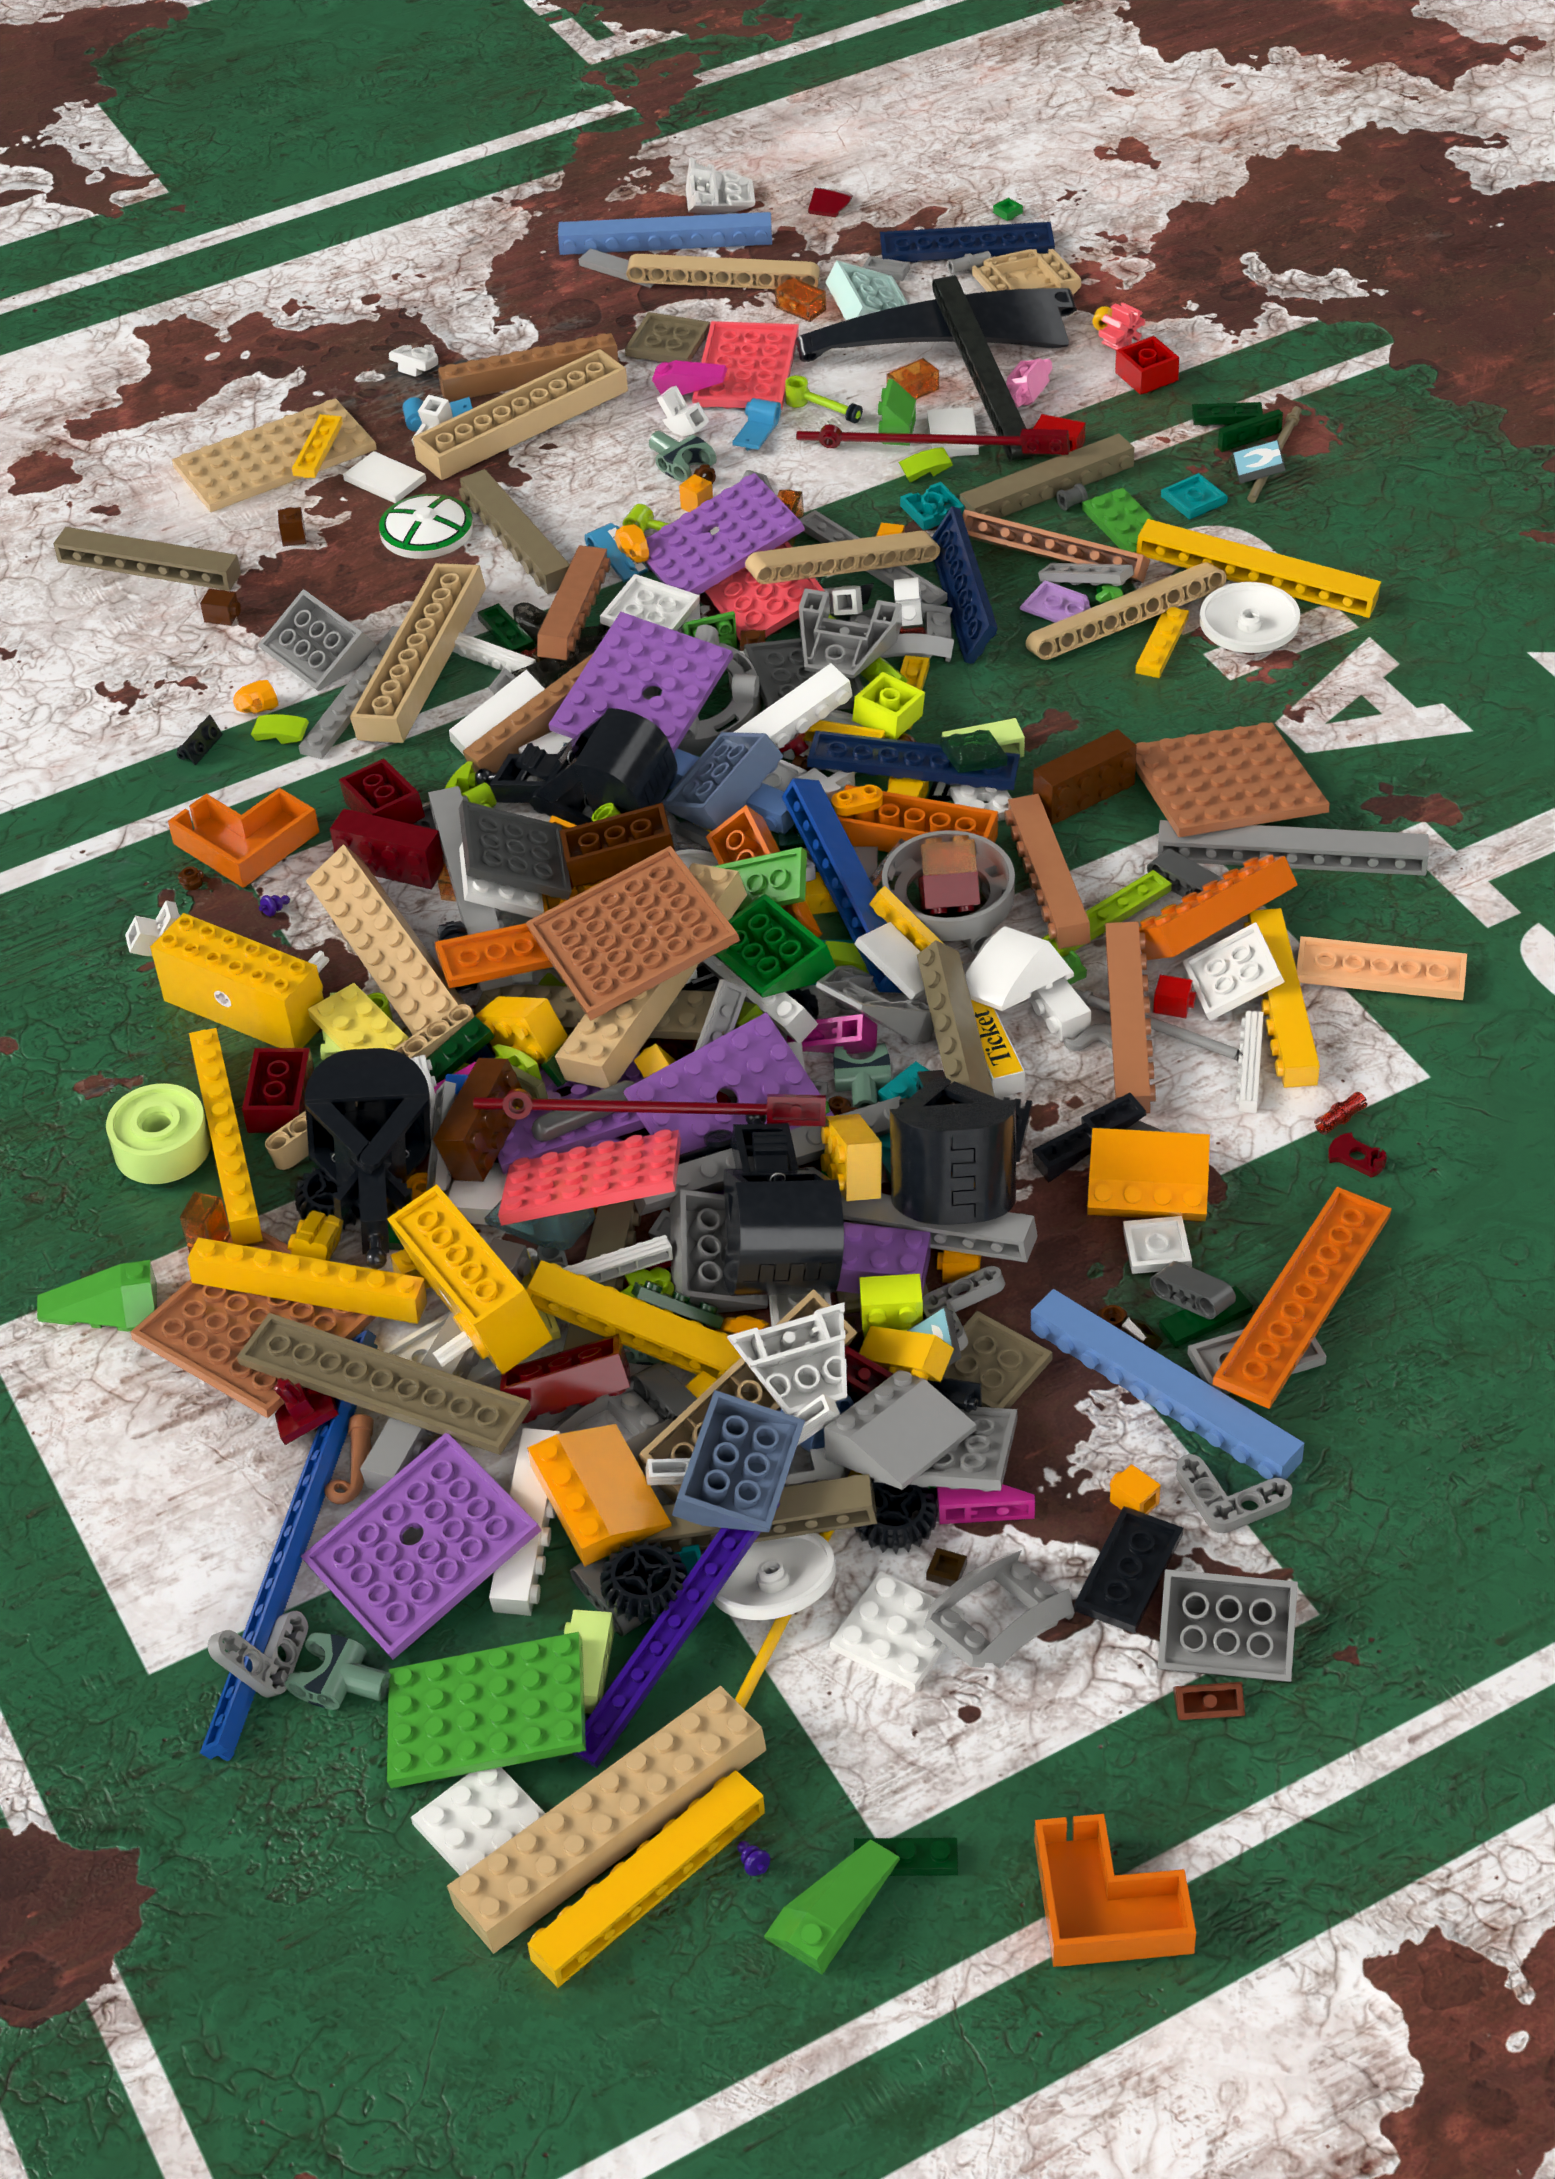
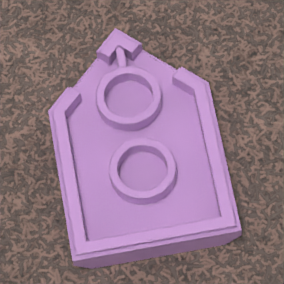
M1046 580L1020 606V610L1054 623L1091 608L1087 595Z

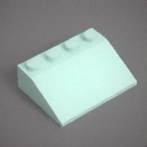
M836 260L825 282L846 320L908 305L893 276Z

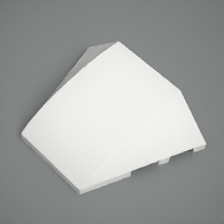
M690 157L686 182L688 212L722 214L742 211L755 206L752 179L730 171L719 172L714 169V165L708 164V167L696 163V159Z
M1006 926L984 941L977 956L965 973L971 1000L1001 1011L1030 998V993L1039 988L1047 990L1053 987L1052 982L1062 977L1066 980L1074 977L1072 969L1049 941Z
M494 1163L484 1182L456 1181L452 1179L448 1190L444 1193L469 1223L501 1226L498 1213L507 1173L503 1174L500 1164ZM532 1220L503 1225L506 1228V1234L535 1236Z
M844 1302L815 1310L813 1315L761 1330L753 1328L727 1337L785 1414H796L823 1394L834 1399L835 1402L847 1398Z

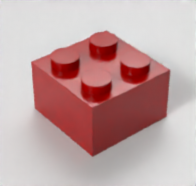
M1151 336L1116 350L1115 373L1142 395L1178 381L1180 357L1155 336Z

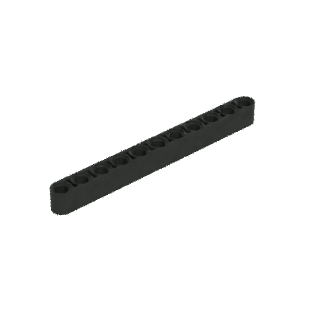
M952 275L933 279L932 289L935 299L997 436H1020L1022 429H1026V426L957 276ZM1002 445L1009 461L1029 458L1034 455L1022 453V446Z

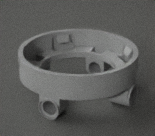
M710 625L698 626L695 638L732 650L733 658L726 670L733 677V699L721 713L714 717L699 721L697 715L678 746V749L692 755H702L721 732L736 731L757 716L761 708L759 676L756 674L752 663L739 650L720 643L718 630ZM656 686L648 687L643 691L642 695L650 700L654 696H659L660 688ZM734 718L738 720L736 723L726 728L725 730L720 732L716 731V729L725 726Z
M935 831L907 840L889 855L882 870V888L886 886L941 941L963 940L973 954L977 955L984 941L992 936V929L1003 922L1013 907L1015 872L1012 861L1006 852L989 839L963 831ZM951 852L966 853V854L974 855V856H976V857L974 858V857H970V856L962 855V854H953V853H951ZM938 867H960L972 872L978 871L980 889L987 902L981 909L971 915L953 918L933 917L919 912L912 906L907 897L908 887L913 881L919 888L918 878L927 875H937ZM893 876H899L895 889L890 890L889 880L892 881Z

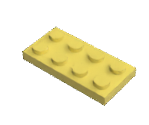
M355 983L308 1008L310 1018L342 1051L369 1048L393 1050L409 1039Z

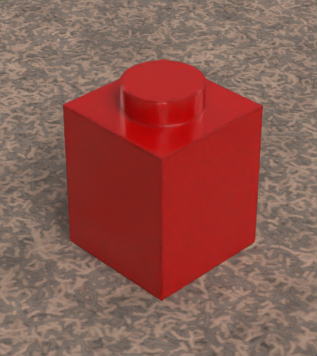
M1160 974L1154 993L1153 1013L1186 1019L1189 1008H1194L1197 992L1192 991L1193 980Z

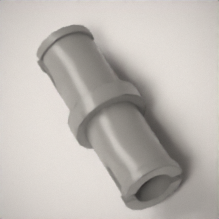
M989 251L974 255L969 253L965 254L962 258L948 260L947 268L950 274L964 270L972 271L973 266H984V260L992 257Z

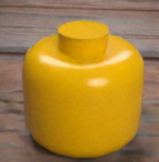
M1103 306L1096 310L1093 317V326L1098 331L1108 326V324L1102 322L1105 314L1112 317V309L1110 307Z

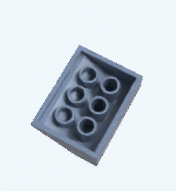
M721 732L661 803H663L666 811L702 828L714 830L746 805V800L762 786V781L767 775L776 770L778 762L784 756L766 733Z
M714 1390L678 1493L672 1516L702 1526L769 1532L805 1420Z

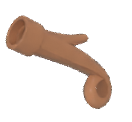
M357 1414L349 1419L348 1434L351 1440L350 1483L337 1479L330 1481L326 1485L325 1495L334 1504L343 1505L353 1501L363 1488L364 1478L360 1468L372 1449L371 1436L373 1435L374 1420L368 1415ZM340 1488L343 1489L345 1492L338 1493L335 1491V1489Z

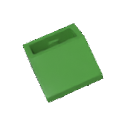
M888 379L886 388H882L881 401L878 404V415L882 416V421H879L878 432L913 434L916 422V399L893 379ZM883 442V444H889V445H905V446H910V443H885V442Z
M734 611L689 621L681 626V633L695 637L698 626H713L719 632L720 643L737 649Z

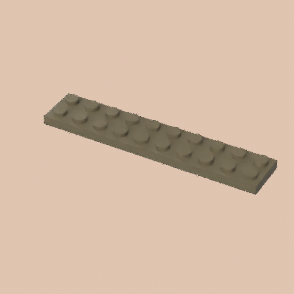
M514 984L483 991L473 1012L475 1016L498 996L547 998L567 1035L573 1032L585 1015V1012L567 986ZM681 990L648 1038L699 1040L715 992Z
M272 1313L266 1316L237 1356L239 1365L277 1378H283L284 1380L289 1379L294 1384L300 1383L305 1388L441 1435L444 1433L450 1434L455 1440L498 1455L502 1454L531 1409L529 1400Z

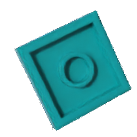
M1199 473L1161 490V497L1189 520L1228 502V496Z

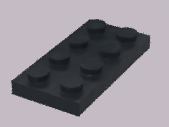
M1123 1506L1074 1603V1611L1135 1634L1165 1573V1569H1167L1183 1536V1527Z

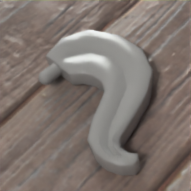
M1107 1023L1094 1024L1083 1031L1075 1040H1070L1068 1037L1065 1038L1064 1044L1067 1048L1074 1051L1085 1049L1096 1041L1104 1042L1108 1048H1112L1111 1025Z

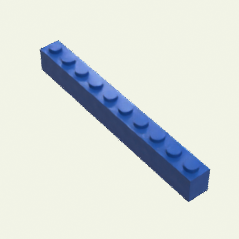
M793 778L782 795V799L855 943L858 937L887 924L869 905L877 893L820 781ZM858 949L869 974L874 976L873 982L878 992L903 993Z

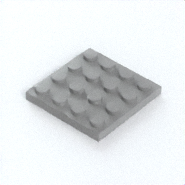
M977 1407L976 1411L971 1410L969 1413L960 1409L977 1424V1430L909 1484L919 1487L936 1486L948 1487L950 1489L965 1488L980 1489L982 1491H1001L1018 1420L1017 1409ZM874 1479V1482L884 1483V1482H881V1481H878V1480Z

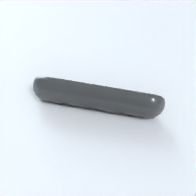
M624 1080L579 1100L628 1101L623 1092L635 1083ZM551 1111L538 1117L533 1122L531 1130L536 1140L549 1141L615 1112Z

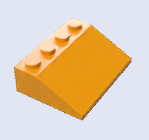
M1092 1128L1087 1215L1136 1218L1182 1216L1183 1220L1206 1221L1210 1134Z
M616 1424L556 1434L527 1447L531 1468L584 1567L609 1556L611 1552L619 1551L621 1545L628 1547L632 1541L637 1543L672 1526L651 1486L647 1485L644 1473Z

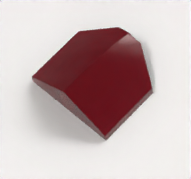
M814 188L808 214L835 218L850 203L853 195L846 191Z

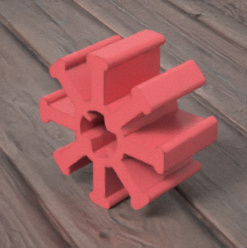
M1122 302L1121 306L1116 303L1112 305V317L1107 314L1104 315L1102 322L1108 324V326L1099 330V337L1104 339L1102 344L1117 350L1132 344V338L1137 341L1140 340L1142 334L1137 332L1136 329L1145 325V319L1140 317L1142 311Z

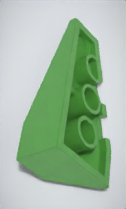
M150 1260L119 1264L37 1295L38 1322L74 1325L78 1322L90 1324L91 1328L101 1329L102 1325L117 1327L118 1331L130 1332L157 1309V1282Z
M870 1839L787 1904L764 1935L765 1939L823 1975L899 1862L900 1857Z

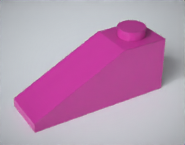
M679 360L669 363L663 362L656 367L652 381L660 394H663L670 387L677 386L681 395H685L724 382L727 367L720 364Z
M864 1014L816 1019L815 1021L818 1025L801 1042L803 1052L834 1053L835 1046H843L847 1054L873 1052L877 1046L878 1025ZM787 1035V1043L796 1042Z
M1002 1484L1001 1491L936 1487L939 1524L1035 1519L1034 1494Z

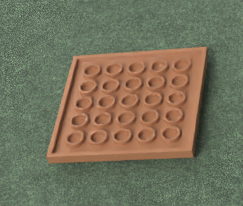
M1259 723L1258 725L1247 727L1239 726L1229 730H1214L1204 734H1189L1185 737L1164 738L1160 741L1139 742L1136 744V772L1178 838L1329 813L1330 803L1273 723Z
M671 846L526 922L530 933L590 1021L740 941L735 929Z
M262 1230L263 1241L244 1245L291 1254V1251L287 1249V1244ZM190 1279L131 1331V1337L133 1341L262 1416L269 1418L284 1404L283 1399L274 1391V1386L278 1384L277 1380L279 1378L239 1365L237 1359L238 1354L269 1313L349 1340L356 1337L376 1316L192 1283Z

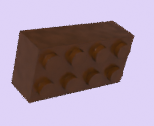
M1116 729L1033 770V794H1039L1051 826L1135 785L1137 745L1120 730Z
M663 803L560 830L565 861L573 887L610 878L669 846L676 852Z
M477 1059L433 1138L453 1180L484 1182L508 1135L515 1126L516 1119L508 1117L502 1109H474L473 1107L474 1097L505 1098L509 1091L516 1088L522 1089L508 1059ZM519 1098L513 1100L517 1107L524 1105V1102Z

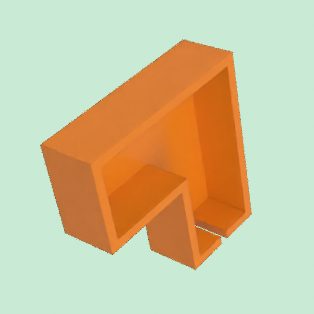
M281 788L275 790L242 815L206 793L189 805L194 830L189 810L187 809L182 810L168 820L174 845L242 888L253 882L320 832L315 809Z
M1104 1814L1073 1816L1072 1841H1066V1817L1035 1820L1034 1842L1053 1967L1194 1954L1196 1929L1185 1869L1114 1876Z

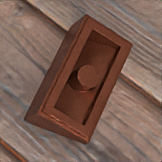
M1242 1682L1173 1687L1178 1720L1245 1716Z

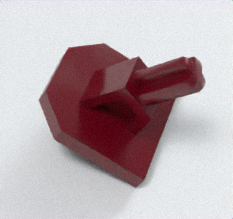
M279 1378L277 1380L278 1384L274 1386V1391L283 1399L284 1404L276 1411L275 1418L280 1439L284 1445L339 1415L334 1397L304 1388L300 1383L294 1385L289 1379Z

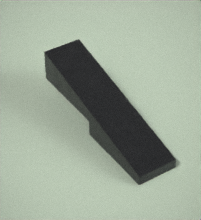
M1128 1093L1082 1116V1125L1032 1149L1033 1164L1049 1183L1091 1154L1092 1128L1126 1130L1146 1116V1110L1131 1093Z

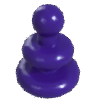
M264 895L260 900L259 910L263 911L266 916L272 917L276 911H281L283 905L290 903V897L287 895H283L281 898L278 895Z
M747 1841L739 1842L737 1849L742 1853L741 1861L744 1864L746 1873L750 1876H758L765 1873L770 1865L771 1858L769 1853L765 1850H760L757 1846H750Z

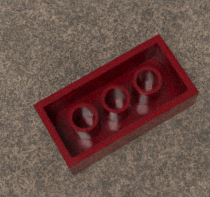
M343 808L330 827L334 853L344 844L362 858L376 877L432 890L445 870L439 830Z
M617 1334L516 1365L505 1374H501L500 1391L529 1400L531 1409L521 1423L524 1424L534 1421L538 1415L548 1412L551 1415L565 1411L568 1406L577 1403L579 1405H588L594 1402L597 1397L607 1394L609 1396H617L624 1393L626 1388H630V1365L620 1336Z

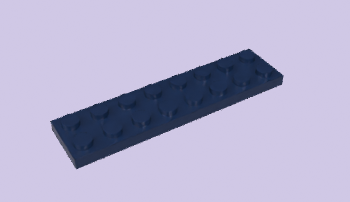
M1051 222L880 232L882 259L903 262L957 259L964 257L965 254L971 253L974 255L989 251L991 256L997 257L1028 249H1036L1038 254L1049 253L1048 249L1055 250Z
M952 506L932 536L934 541L940 546L939 556L934 562L942 589L947 593V605L952 608L951 619L964 662L974 664L977 658L983 654L989 640L996 635L998 627L961 510Z
M815 731L808 755L807 767H815L820 770H841L845 773H867L871 776H892L897 779H919L924 782H944L949 785L962 784L975 788L988 787L1005 791L1014 790L1020 754Z

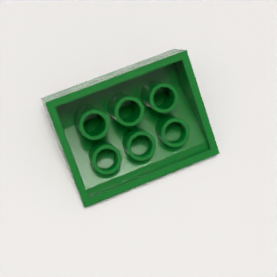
M763 894L729 919V923L737 932L740 941L714 954L717 959L762 998L815 984L836 968L828 946L766 894Z

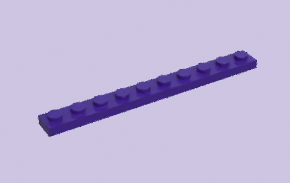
M721 1528L682 1583L683 1589L677 1590L675 1593L678 1598L675 1601L670 1600L668 1603L669 1609L663 1610L586 1720V1751L571 1754L598 1768L761 1532Z

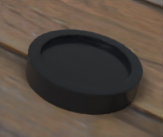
M724 1129L710 1131L705 1134L704 1143L712 1148L727 1146L731 1144L732 1132Z

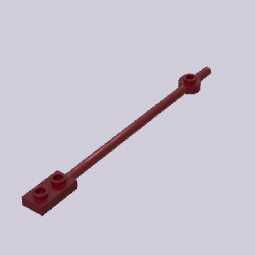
M827 424L821 428V431H797L796 433L797 440L819 441L826 448H837L841 441L1022 446V453L1069 455L1070 451L1068 430L1022 429L1020 436L842 432L839 427Z
M516 1088L509 1091L505 1098L474 1097L473 1101L474 1109H502L508 1117L516 1120L527 1117L531 1110L767 1115V1124L789 1123V1126L825 1127L826 1095L767 1094V1104L534 1099L526 1090ZM519 1098L524 1102V1105L517 1107L513 1100Z

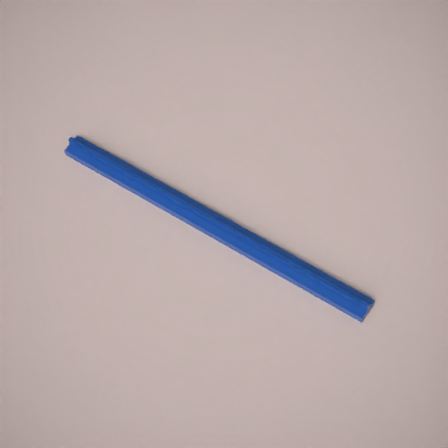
M369 1330L362 1332L352 1339V1341L369 1347L378 1348V1345L374 1343L376 1335ZM335 1398L339 1415L318 1426L242 1636L243 1639L263 1654L276 1620L285 1612L284 1609H286L289 1596L291 1595L290 1592H292L291 1589H293L297 1573L300 1569L299 1566L302 1563L300 1556L306 1552L305 1550L314 1530L313 1527H315L314 1524H316L319 1511H321L320 1508H322L321 1505H323L322 1502H324L325 1487L332 1479L331 1477L333 1476L338 1458H340L339 1455H341L340 1452L348 1433L349 1419L355 1415L354 1412L357 1409V1405ZM245 1656L244 1666L251 1672L253 1668L252 1661L248 1656ZM230 1672L200 1754L209 1759L219 1756L225 1761L231 1760L234 1750H236V1743H238L239 1736H241V1729H243L248 1711H250L251 1701H253L254 1694H256L255 1690Z

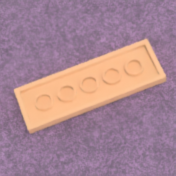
M1300 936L1296 970L1299 983L1463 1000L1467 954Z

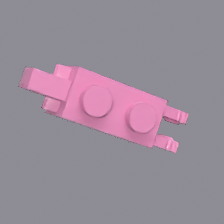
M1040 358L1020 361L1007 377L1006 385L1016 407L1034 403L1035 399L1049 383L1048 375L1053 368L1050 359L1042 360Z

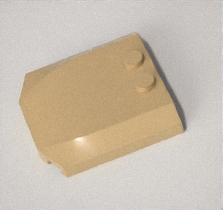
M1028 249L984 260V266L980 268L972 267V275L987 292L1012 289L1068 288L1071 290L1072 295H1074L1081 287V278L1054 249H1048L1049 254H1038L1036 249Z

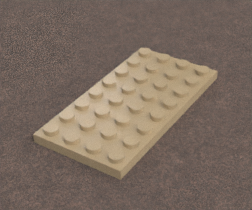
M335 398L317 406L306 408L298 413L287 415L282 419L265 423L263 426L255 429L246 430L236 436L225 438L220 442L203 446L201 449L193 452L184 453L172 459V463L176 471L210 512H214L303 478L293 476L292 467L320 414L342 416L343 424L319 471L377 449L375 441Z

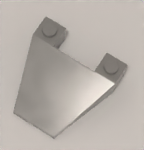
M805 588L799 604L804 668L806 671L819 672L831 663L845 677L855 678L897 642L902 626V604L877 600L870 625L828 618L830 614L829 592Z
M852 965L837 966L817 981L816 988L825 996L836 1001V1006L845 1010L852 1009L859 1014H864L869 1019L902 1035V1040L907 1043L917 1045L919 1042L930 1041L934 1027L927 1003L919 999L890 1002L868 991L874 976Z

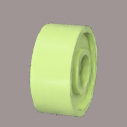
M163 1083L151 1084L135 1089L124 1095L114 1104L106 1120V1131L116 1165L125 1176L140 1183L163 1184L184 1178L194 1172L205 1161L210 1151L211 1138L202 1103L192 1091L182 1086Z

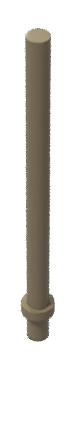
M1295 406L1285 418L1286 423L1277 439L1281 451L1294 426L1298 425L1300 421L1299 416L1302 410L1298 406ZM1269 476L1255 481L1247 497L1250 503L1256 502Z

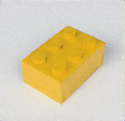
M498 996L475 1015L494 1034L495 1037L490 1041L492 1046L501 1044L513 1047L527 1054L540 1064L549 1058L568 1039L566 1031L547 998Z
M860 1114L826 1116L825 1127H821V1140L825 1144V1154H821L822 1171H825L831 1180H838L840 1192L846 1201L881 1199L882 1142Z

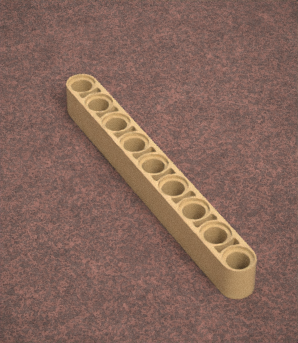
M634 254L629 258L626 275L630 281L635 283L812 291L818 286L820 268L816 263L806 261Z
M915 531L752 553L746 559L745 567L758 583L771 584L927 563L939 556L940 546L926 531Z
M1207 562L1201 563L1038 629L1029 634L1026 639V647L1030 652L1043 660L1054 658L1164 613L1170 607H1179L1208 595L1223 587L1227 576L1218 567Z
M460 1004L451 1008L393 1050L409 1058L425 1055L427 1058L475 1017L471 1007L467 1004ZM306 1111L271 1134L265 1141V1147L276 1168L280 1170L289 1169L309 1156Z

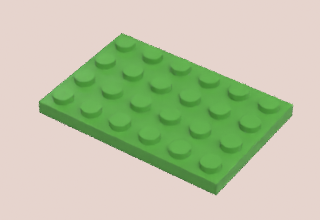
M579 1632L389 1669L391 1676L389 1678L387 1782L391 1788L586 1751L582 1637Z

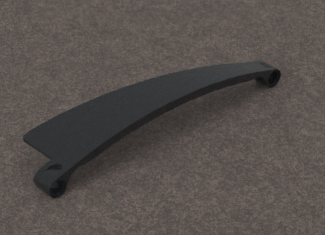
M1068 288L1012 289L965 294L987 343L1016 344L1044 348H1062L1069 345L1061 316L1071 315L1077 311L1072 292ZM936 299L855 317L796 338L800 360L803 362L813 361L832 348L911 342H955Z

